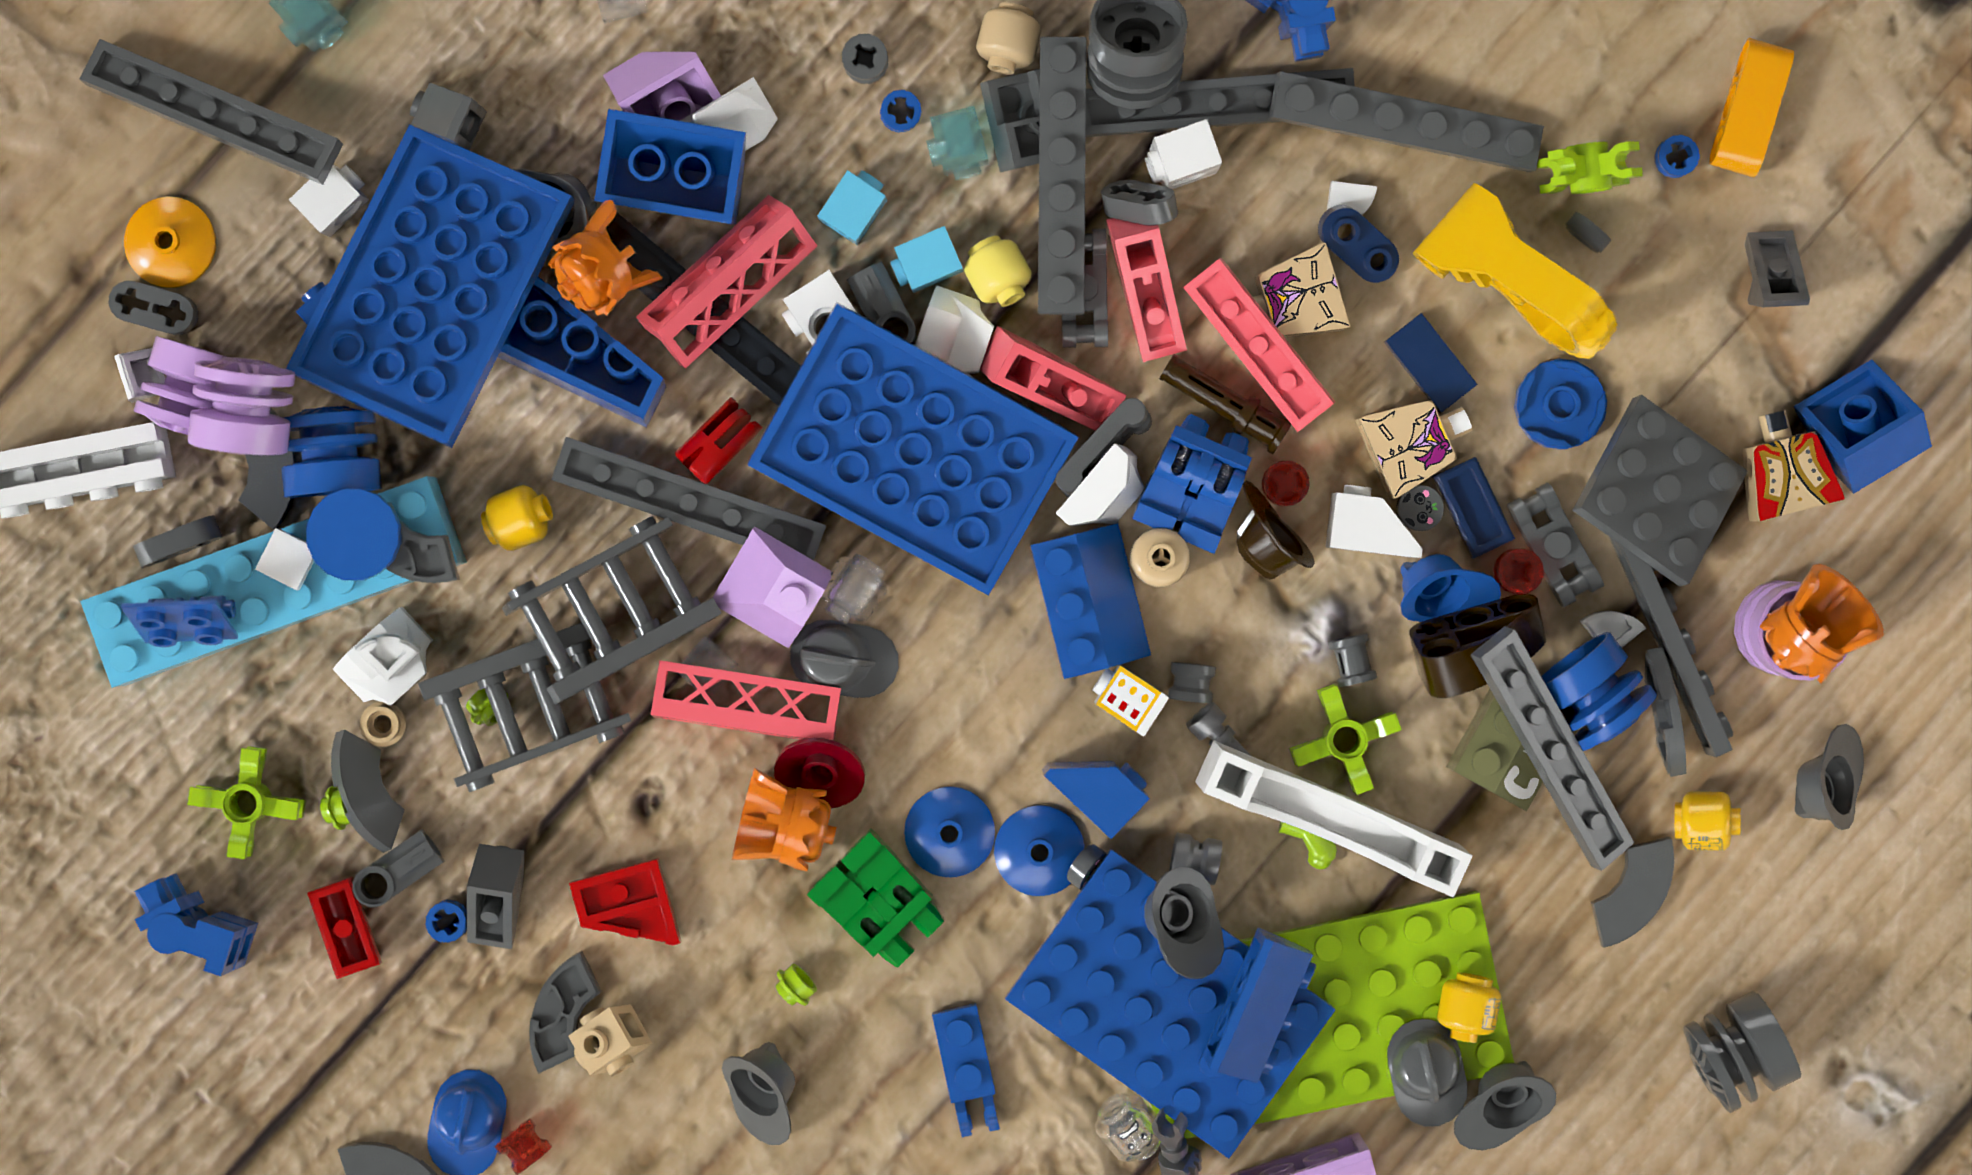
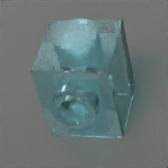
M271 0L269 2L270 6L284 20L278 26L279 29L295 47L304 43L314 52L319 47L326 49L342 36L343 31L341 28L348 23L330 0Z
M975 106L930 117L934 138L926 140L932 166L942 165L944 176L954 174L955 180H963L980 175L982 173L980 167L988 165V156Z

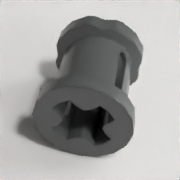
M1368 633L1328 642V647L1330 650H1334L1340 673V678L1337 680L1339 687L1363 683L1377 678L1376 671L1371 669L1365 643L1369 640Z

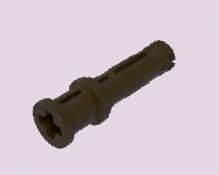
M1175 354L1159 378L1161 381L1167 382L1195 399L1198 403L1203 404L1233 423L1231 427L1235 429L1234 432L1239 435L1244 432L1267 446V452L1272 455L1292 425L1287 418L1283 419L1261 406L1259 398L1250 396L1248 400L1217 382L1214 378L1181 360Z

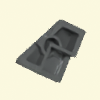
M1040 69L980 83L1000 173L1039 164Z

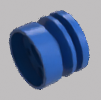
M332 406L304 409L294 415L283 417L290 421L289 432L299 431L300 439L288 441V451L301 452L302 461L281 467L285 498L326 496L341 489H365L368 491L382 489L379 459L358 456L357 447L378 441L377 434H356L355 430L356 426L376 423L374 412L358 410L348 406Z
M1610 632L1602 633L1582 644L1541 676L1559 709L1563 710L1569 706L1573 709L1565 720L1572 732L1581 728L1574 736L1583 751L1621 734L1638 720L1640 715L1654 702L1657 696L1650 685H1644L1635 689L1643 678V675L1638 670L1617 677L1615 673L1625 663L1628 655Z

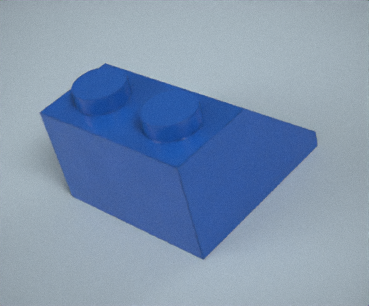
M1872 359L1794 406L1795 412L1807 432L1815 431L1818 435L1835 475L1853 494L1932 447L1922 409Z
M1113 761L1048 762L1042 769L1043 775L1110 839L1149 800L1148 795L1143 790L1148 783L1127 762L1121 768Z

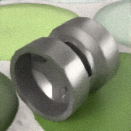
M1177 832L1169 871L1177 867L1192 868L1201 873L1210 885H1215L1221 861L1222 840L1208 838L1203 843H1199L1191 835Z

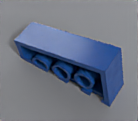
M537 277L498 355V358L646 428L667 388L664 378L622 343L610 336L594 320L564 299L556 289L539 277Z

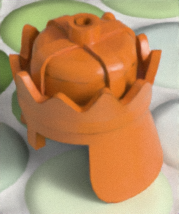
M606 200L599 206L582 232L576 233L571 238L553 246L557 253L548 262V266L555 269L556 278L559 283L557 288L564 299L572 300L577 309L595 310L596 315L604 313L606 316L626 296L628 291L644 287L663 278L658 272L648 269L641 272L627 261L628 258L635 254L631 245L620 252L611 241L606 227L613 220L617 212L615 203L612 200Z
M1823 564L1813 565L1795 597L1767 614L1768 618L1759 626L1762 630L1766 631V641L1774 651L1772 659L1781 669L1790 668L1798 674L1809 676V678L1819 676L1817 680L1820 684L1825 681L1835 666L1843 660L1845 654L1875 642L1884 635L1882 622L1867 598L1842 574Z
M754 768L731 860L771 858L778 860V863L786 864L797 870L808 871L809 865L807 863H813L819 859L823 843L832 845L837 827L828 825L831 814L829 803L818 799L819 797L826 796L827 790L787 787L773 777Z

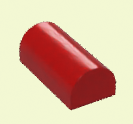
M353 877L307 892L336 979L382 963L363 905L356 899L353 893Z

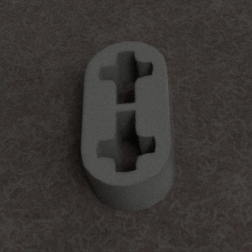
M1121 180L1106 185L1101 190L1106 216L1110 218L1152 226L1172 221L1178 215L1175 192L1169 187L1136 180Z
M123 281L113 287L109 294L108 304L111 312L117 318L129 323L172 335H183L194 329L198 322L199 312L196 304L192 299L178 293L135 281ZM134 289H136V298L150 302L147 311L132 308L129 315L127 314L128 306L121 304L123 295L131 296ZM177 302H180V310L186 312V318L184 321L177 320L174 327H172L171 318L158 314L159 307L161 305L175 308Z
M212 515L144 540L134 545L133 548L141 568H146L212 543L223 536L215 516Z

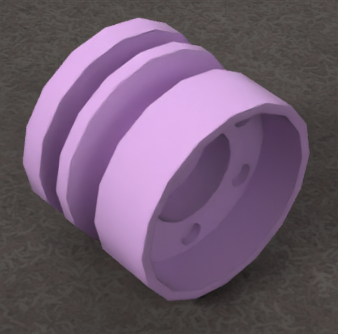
M156 336L147 365L165 374L166 379L164 384L142 382L141 390L158 395L160 399L158 405L137 400L134 412L146 416L157 426L188 435L190 412L201 408H213V401L200 398L192 393L193 385L215 384V381L194 375L195 362L220 360L226 356Z
M225 357L220 360L195 362L194 375L215 381V384L193 385L192 393L200 398L213 401V408H201L190 412L188 444L209 450L238 454L281 455L287 453L290 421L270 414V407H282L292 404V395L272 390V387L294 386L295 373L293 371L278 368L265 361L246 358Z
M1774 580L1757 586L1744 597L1735 615L1734 635L1739 651L1752 666L1766 673L1796 680L1811 681L1817 679L1819 676L1809 678V676L1798 674L1790 668L1781 669L1772 659L1774 651L1766 641V631L1759 627L1768 618L1767 614L1795 597L1802 583ZM1847 654L1843 656V660L1840 663H1838L1835 666V668H1837L1844 661Z

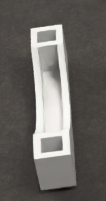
M1215 740L1195 781L1200 789L1208 795L1244 810L1270 817L1320 836L1386 866L1413 881L1451 897L1455 896L1473 856L1459 843Z

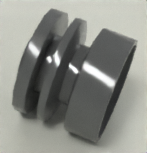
M1179 0L1095 1L1090 14V43L1087 51L1086 69L1088 82L1098 96L1112 105L1128 109L1150 108L1163 103L1177 91L1183 73V50L1186 45L1188 28L1186 10Z
M1754 991L1727 1004L1726 1010L1730 1027L1725 1028L1715 1015L1709 1013L1704 1016V1022L1710 1037L1706 1035L1704 1030L1695 1021L1685 1025L1683 1028L1690 1049V1057L1707 1089L1718 1098L1729 1113L1741 1108V1101L1735 1088L1736 1086L1746 1100L1752 1103L1758 1099L1754 1077L1759 1076L1763 1083L1774 1092L1800 1079L1802 1075L1796 1056L1782 1028L1765 1001Z

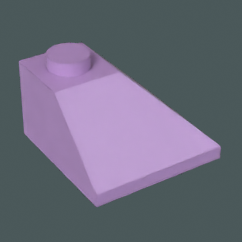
M641 52L603 75L617 103L624 112L680 121L721 97L696 52Z
M754 526L712 598H714L721 610L789 648L824 593L832 577V571Z

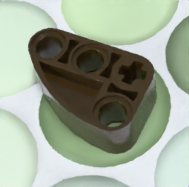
M1531 594L1512 595L1428 619L1412 626L1409 630L1418 674L1428 693L1435 698H1450L1487 685L1471 654L1503 627L1516 630L1532 658L1547 642L1538 598Z

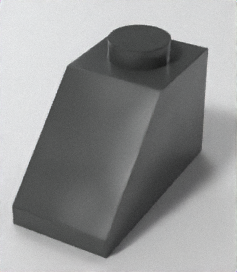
M429 83L426 92L422 90L418 92L410 109V116L414 117L411 123L412 126L469 151L487 113L474 99Z
M479 844L467 883L468 943L512 949L524 882L523 850L511 849L506 846Z

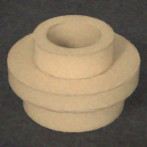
M379 701L368 706L362 713L360 719L362 735L369 743L375 746L386 747L393 745L403 737L406 731L407 722L405 714L396 704L390 706ZM381 715L388 716L392 722L391 729L388 732H382L377 727V719Z

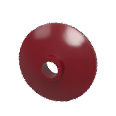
M806 738L787 745L779 753L774 766L775 779L787 787L827 790L826 796L819 797L818 799L828 802L831 809L844 806L856 799L865 783V769L860 758L845 745L824 738Z

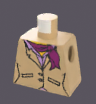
M1326 243L1319 244L1255 277L1259 295L1253 296V298L1285 338L1339 332L1350 327Z
M1432 400L1366 415L1355 420L1388 499H1395L1455 461L1457 458L1450 441L1473 431L1463 407L1439 416Z

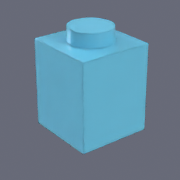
M847 170L817 215L819 221L858 246L887 202L886 195L880 192L884 185L863 170L860 171L858 176Z
M945 226L894 247L898 258L890 261L900 287L909 283L913 293L963 272V267Z

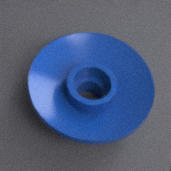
M959 787L936 788L921 796L910 809L905 822V842L911 857L927 872L941 877H959L974 871L987 859L995 839L994 820L987 805L974 793ZM946 825L956 827L958 830L957 839L952 842L945 841L941 837L942 828Z
M1036 805L1020 809L1006 819L995 839L994 857L1001 876L1011 887L1031 896H1048L1062 891L1071 884L1067 880L1068 870L1085 846L1078 826L1067 814L1050 806ZM1037 844L1045 845L1049 850L1048 856L1041 861L1035 860L1031 856L1033 846Z

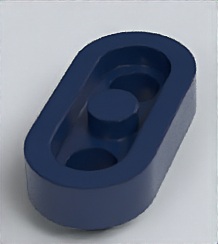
M1337 205L1329 208L1321 216L1318 224V234L1321 241L1326 243L1327 247L1364 280L1379 283L1386 281L1396 272L1399 265L1397 248L1358 211L1346 205ZM1350 223L1351 233L1345 238H1339V227L1342 224ZM1376 253H1382L1384 257L1382 264L1376 268L1371 267L1370 260L1372 256Z

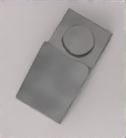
M1793 230L1748 232L1745 249L1753 278L1748 296V304L1758 307L1809 305L1810 296Z

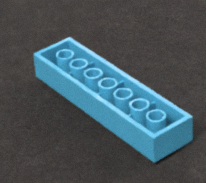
M425 476L378 493L387 502L392 503L399 519L413 531L428 536L448 535L456 566L467 563L436 477ZM309 519L281 529L307 542L306 526ZM273 532L80 602L110 685L114 688L138 682L415 581L402 578L386 569L367 580L343 581L328 575L314 562L301 589L295 590L255 570ZM224 595L226 600L235 601L236 616L235 618L228 619L237 632L238 639L223 640L218 645H203L195 641L177 642L172 647L152 646L144 642L121 609V604L147 603L149 599L173 598L176 600L178 597H183L184 601H189L190 597H197L198 600H201V597Z

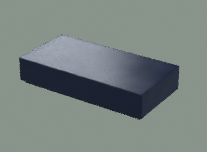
M1422 313L1384 341L1426 397L1432 400L1439 413L1445 411L1478 385Z
M1476 457L1433 476L1472 559L1515 539Z

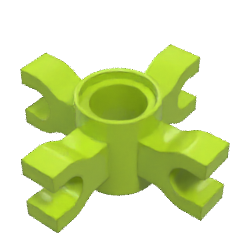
M1639 141L1618 143L1610 151H1608V142L1583 143L1568 146L1566 149L1549 151L1548 158L1538 159L1537 168H1551L1553 171V177L1550 178L1551 182L1539 185L1540 194L1559 193L1565 190L1568 185H1570L1571 194H1585L1606 191L1613 187L1630 184L1629 178L1643 177L1642 168H1628L1625 163L1629 152L1640 151Z
M1331 684L1317 689L1329 723L1324 728L1322 737L1289 748L1294 764L1300 767L1333 755L1342 760L1353 793L1358 795L1374 789L1362 755L1366 751L1369 741L1402 730L1396 713L1391 711L1358 723L1348 718L1337 685ZM1342 727H1352L1357 736L1356 744L1348 751H1338L1333 742L1336 731Z
M253 746L241 748L238 784L228 789L199 784L196 787L191 786L189 788L187 805L222 809L224 816L232 822L226 857L238 859L252 857L257 820L265 816L289 820L304 818L305 799L272 796L268 787L261 783L267 748ZM242 790L249 791L256 799V809L251 815L241 811L238 806V796Z

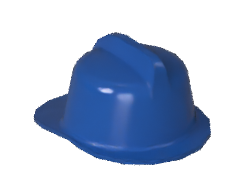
M1429 555L1417 562H1405L1401 566L1404 593L1400 604L1401 613L1411 621L1422 622L1498 600L1501 597L1500 584L1493 576L1478 571L1462 569L1447 555Z
M464 1070L451 1075L440 1086L434 1101L428 1130V1151L432 1161L442 1172L449 1175H478L483 1173L494 1162L499 1150L506 1117L507 1099L502 1086L493 1076L480 1070Z

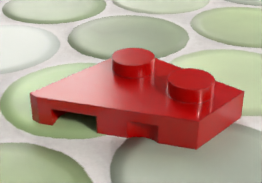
M659 858L569 883L582 928L597 931L605 930L622 936L665 942V944L672 946L682 942Z

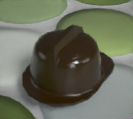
M1244 481L1243 490L1252 508L1237 532L1236 542L1239 553L1244 560L1264 578L1269 580L1275 579L1298 564L1306 568H1312L1315 561L1307 545L1280 518L1261 491L1252 482Z

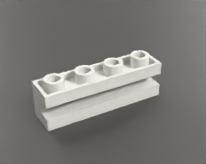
M151 422L1 451V519L29 514L28 506L45 503L46 510L73 506V497L90 494L91 501L115 498L119 496L118 488L133 485L136 493L163 488L162 480L176 477L167 429Z

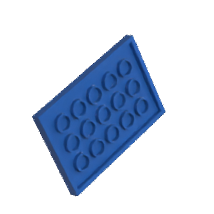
M409 124L286 369L293 371L295 377L452 448L574 205L575 199L570 194Z
M836 302L747 465L989 596L1079 437L1070 430Z
M1110 849L1006 994L1005 1000L1160 1110L1164 1108L1165 1114L1175 1121L1179 1113H1183L1188 1120L1187 1129L1227 1158H1230L1336 1009L1308 988L1304 990L1299 987L1292 1002V1005L1297 1006L1296 1015L1287 1032L1280 1030L1273 1047L1279 1049L1275 1064L1268 1075L1262 1072L1258 1083L1209 1069L1203 1052L1249 946L1221 927L1224 953L1221 963L1214 973L1202 979H1187L1175 973L1166 963L1160 950L1158 939L1148 930L1144 919V906L1158 881L1113 849Z

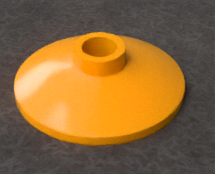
M160 197L142 205L130 218L124 235V248L129 264L141 278L156 286L177 288L196 281L207 271L214 258L216 236L210 219L200 207L183 198ZM169 232L173 237V243L169 248L162 249L159 245V237L163 233Z

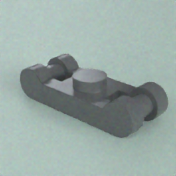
M1106 228L1092 229V233H1085V252L1092 251V265H1085L1084 312H1093V324L1076 325V315H1062V348H1076V343H1094V347H1108Z
M1129 398L1123 401L1059 470L1056 475V483L1067 498L1071 496L1114 444L1123 445L1133 434H1144L1150 429L1152 417L1142 401L1136 398Z
M1547 482L1536 488V494L1525 500L1517 498L1508 503L1507 507L1559 604L1565 608L1576 602L1575 596L1587 590L1592 593L1602 588L1604 583L1563 511L1554 489ZM1545 510L1550 521L1536 528L1532 516ZM1573 562L1579 574L1566 581L1559 569Z

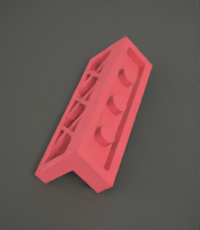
M768 195L638 314L636 318L645 330L661 340L678 364L686 369L817 247V244L793 210ZM792 230L800 242L786 255H777L779 240ZM754 263H764L762 277L754 285H744L746 270ZM720 294H731L728 309L721 316H710L713 301ZM687 325H697L695 340L682 350L674 340V337Z
M1219 258L1183 287L1297 432L1335 403L1327 390L1222 258Z
M659 660L651 715L654 718L797 740L824 738L834 741L841 688ZM668 672L688 675L697 690L682 701L664 698ZM695 676L712 679L701 686ZM721 680L733 682L743 695V697L728 708L716 706L706 693L708 689ZM740 683L757 685V687L747 693ZM766 687L777 688L788 702L787 705L773 715L761 713L751 699ZM785 690L803 693L792 700ZM811 694L829 696L830 701L826 723L806 720L796 705ZM702 695L709 705L693 703L692 701ZM747 701L754 712L738 710L737 708ZM793 709L800 719L784 717L782 715Z

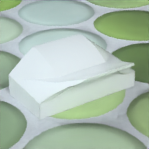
M753 77L680 121L746 132V151L766 138L778 118Z
M936 285L915 345L968 375L979 373L994 325L982 313L980 300Z
M1114 444L1056 514L1070 526L1091 523L1116 524L1144 491V485L1137 470V456L1129 448Z
M399 607L350 649L334 666L333 670L363 702L377 700L391 706L427 673L426 650L433 639L403 607ZM393 634L412 640L421 647V651L387 682L355 651V647L359 643L376 635Z

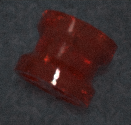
M1290 460L1280 461L1269 466L1264 472L1261 480L1262 491L1272 504L1291 506L1301 502L1307 495L1310 487L1309 476L1299 463Z
M1524 548L1509 549L1502 552L1495 560L1493 566V577L1500 584V588L1512 594H1525L1535 590L1544 576V567L1540 557L1533 551Z
M528 1118L494 1146L499 1154H505L510 1159L511 1170L515 1175L523 1172L552 1148L547 1139H541L535 1132L536 1125L531 1118Z

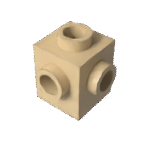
M631 1004L613 1006L606 1010L602 1007L588 1013L580 1020L582 1027L568 1036L575 1048L574 1055L576 1060L588 1071L589 1075L609 1073L610 1077L619 1075L634 1065L632 1058L653 1044Z

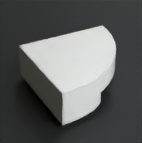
M1331 181L1327 210L1333 206L1346 205L1363 215L1373 202L1377 186Z
M1600 611L1580 620L1581 624L1593 638L1602 633L1610 632L1621 647L1625 646L1646 629L1636 618L1616 611Z
M382 634L362 641L355 647V651L388 682L421 651V647L408 638L393 634Z

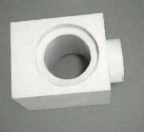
M333 164L323 185L308 180L289 201L320 233L331 237L369 199L360 191L365 183L350 167L345 164L339 169Z

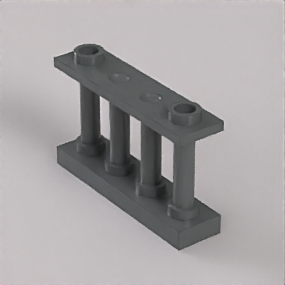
M651 516L629 529L632 537L537 587L533 580L508 593L511 601L503 606V612L508 616L519 609L523 610L556 670V673L553 674L556 683L547 688L555 705L722 614L714 598L701 604L697 596L692 597L658 535L666 532L673 525L669 517L656 523L654 517ZM640 545L644 546L677 606L673 609L677 617L661 625L658 618H652L619 559V556ZM600 566H603L637 627L634 630L637 639L622 647L618 639L612 640L579 580V577ZM561 587L597 649L593 652L597 660L583 668L580 667L577 661L572 662L538 599Z
M582 622L556 632L569 657H572L573 662L577 661L581 668L593 663L589 653V649H592L591 638ZM539 639L418 683L423 700L427 701L433 698L436 706L441 705L467 773L453 779L456 787L466 784L469 792L495 783L492 776L494 773L594 735L597 736L599 743L623 735L625 733L622 725L632 722L630 715L626 713L614 718L599 681L584 689L597 725L571 734L560 704L555 705L547 691V688L552 685L546 669L549 661ZM521 666L523 674L528 673L554 740L527 750L502 684L503 681H506L503 672ZM475 682L478 683L480 690L485 689L510 755L509 758L485 767L458 699L463 697L460 688Z

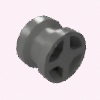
M858 34L846 42L842 51V62L847 75L853 81L860 84L875 83L885 75L888 68V55L884 43L878 37L871 34Z
M1171 662L1174 685L1168 689L1169 699L1199 703L1213 702V693L1209 687L1210 680L1216 674L1215 666Z

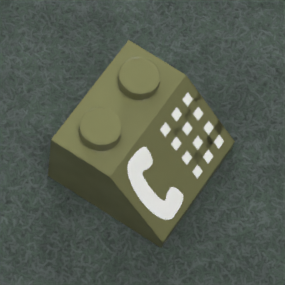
M1489 689L1446 767L1527 812L1543 781L1492 691Z

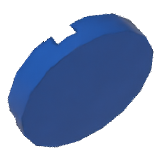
M1559 358L1540 363L1525 374L1516 389L1514 410L1518 425L1530 440L1544 448L1565 450L1580 446L1596 435L1605 420L1608 402L1605 390H1603L1602 384L1594 371L1578 361Z
M341 489L325 496L313 509L306 526L307 546L314 562L328 575L343 581L367 580L380 574L395 560L401 545V524L393 508L382 496L365 489Z

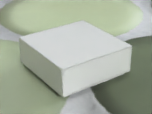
M275 528L255 570L295 590H300L314 560L306 541L280 528Z

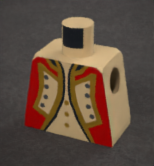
M1786 410L1758 417L1765 443L1743 448L1744 469L1748 471L1745 476L1749 522L1763 521L1845 499L1815 431L1792 436Z

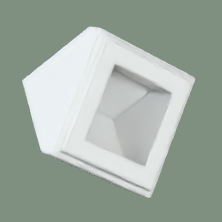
M152 348L114 356L127 398L131 403L156 396L141 390L142 382L161 384L165 382L163 373L147 365Z

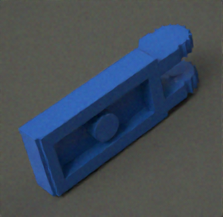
M977 1003L933 1012L932 1018L951 1104L955 1103L962 1138L972 1136L973 1125L965 1101L975 1098H983L985 1109L983 1113L989 1131L1000 1130L993 1097L996 1091Z

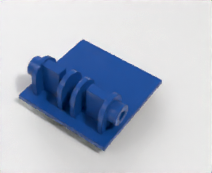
M224 595L201 597V600H198L197 597H190L189 601H184L183 597H178L176 600L173 598L149 599L147 603L121 604V609L144 642L152 646L172 647L177 642L195 641L203 645H218L223 640L238 639V634L228 619L235 618L236 616L235 601L226 600Z

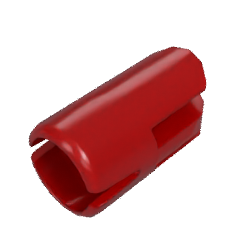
M730 397L675 452V456L703 484H708L763 429L757 421L750 422L751 415L743 408L738 409L739 404L733 397Z

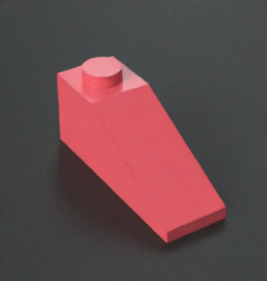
M1114 218L1106 219L1116 265L1142 361L1147 362L1187 351L1159 226L1141 225Z
M999 326L996 327L989 340L980 370L993 383L1095 431L1127 396L1118 389L1035 343Z

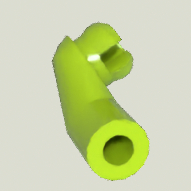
M1280 822L1279 833L1303 839L1309 851L1308 863L1313 868L1321 870L1330 866L1337 854L1334 842Z

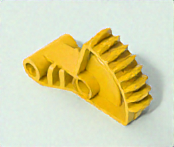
M1476 183L1470 186L1413 252L1414 256L1439 278L1444 279L1451 272L1458 282L1470 283L1475 281L1479 287H1494L1506 297L1538 335L1549 344H1554L1559 350L1565 351L1569 355L1590 359L1597 352L1603 350L1610 342L1613 333L1617 330L1616 327L1618 325L1614 312L1607 307L1600 294L1521 241L1499 198Z

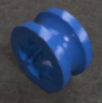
M893 91L882 101L880 108L881 120L891 131L898 133L907 132L919 122L921 104L917 97L909 91ZM896 99L906 100V107L914 110L913 118L910 119L906 116L905 120L907 123L905 124L896 123L895 115L888 114L889 104L895 106Z
M1674 135L1661 142L1656 148L1654 155L1658 171L1669 178H1681L1692 172L1698 165L1700 158L1699 148L1690 137L1684 135ZM1672 145H1679L1678 151L1685 149L1688 154V158L1681 162L1682 169H1676L1675 162L1669 165L1666 160V155L1672 152Z
M444 900L433 906L426 916L425 925L428 933L439 942L449 943L460 938L467 931V909L456 900ZM444 909L447 914L455 912L458 915L459 921L454 924L458 928L456 932L452 933L448 927L440 930L436 922L442 918V916L438 915L440 910Z

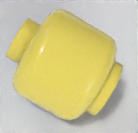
M991 236L978 242L968 251L969 259L965 262L964 271L976 295L982 302L987 304L999 302L1001 307H1006L1016 303L1025 296L1023 289L1030 282L1032 272L1015 242L1009 239L1001 240L999 236Z

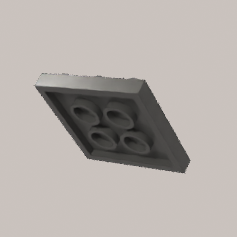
M1639 395L1632 398L1572 511L1675 584L1683 586L1689 584L1748 471L1645 396Z

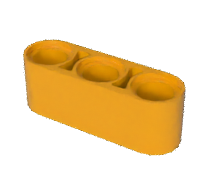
M1753 38L1746 40L1737 62L1709 157L1710 165L1753 178L1757 176L1765 158L1794 60L1793 50Z

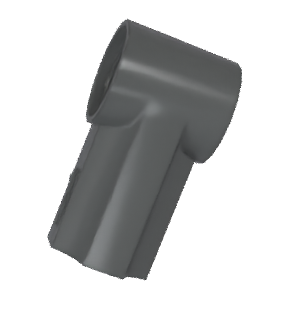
M883 262L871 265L849 277L847 282L865 317L883 328L889 321H903L909 329L906 340L914 344L917 333L915 324L904 306Z
M421 829L381 858L361 869L354 878L353 893L361 904L368 907H378L390 901L394 896L441 865L445 860L432 839ZM369 873H379L386 879L387 891L384 896L375 897L367 892L365 880Z

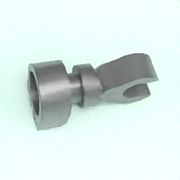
M1214 702L1206 704L1204 708L1202 707L1186 723L1187 728L1199 741L1209 737L1211 739L1209 742L1210 746L1215 740L1250 755L1233 737L1235 731L1229 725L1225 727L1222 725L1226 715Z
M1161 1108L1152 1123V1130L1161 1141V1151L1158 1156L1161 1174L1198 1175V1171L1200 1172L1202 1169V1157L1200 1150L1188 1145L1184 1137V1132L1188 1127L1187 1118L1180 1112L1174 1124H1171L1165 1117L1164 1108Z

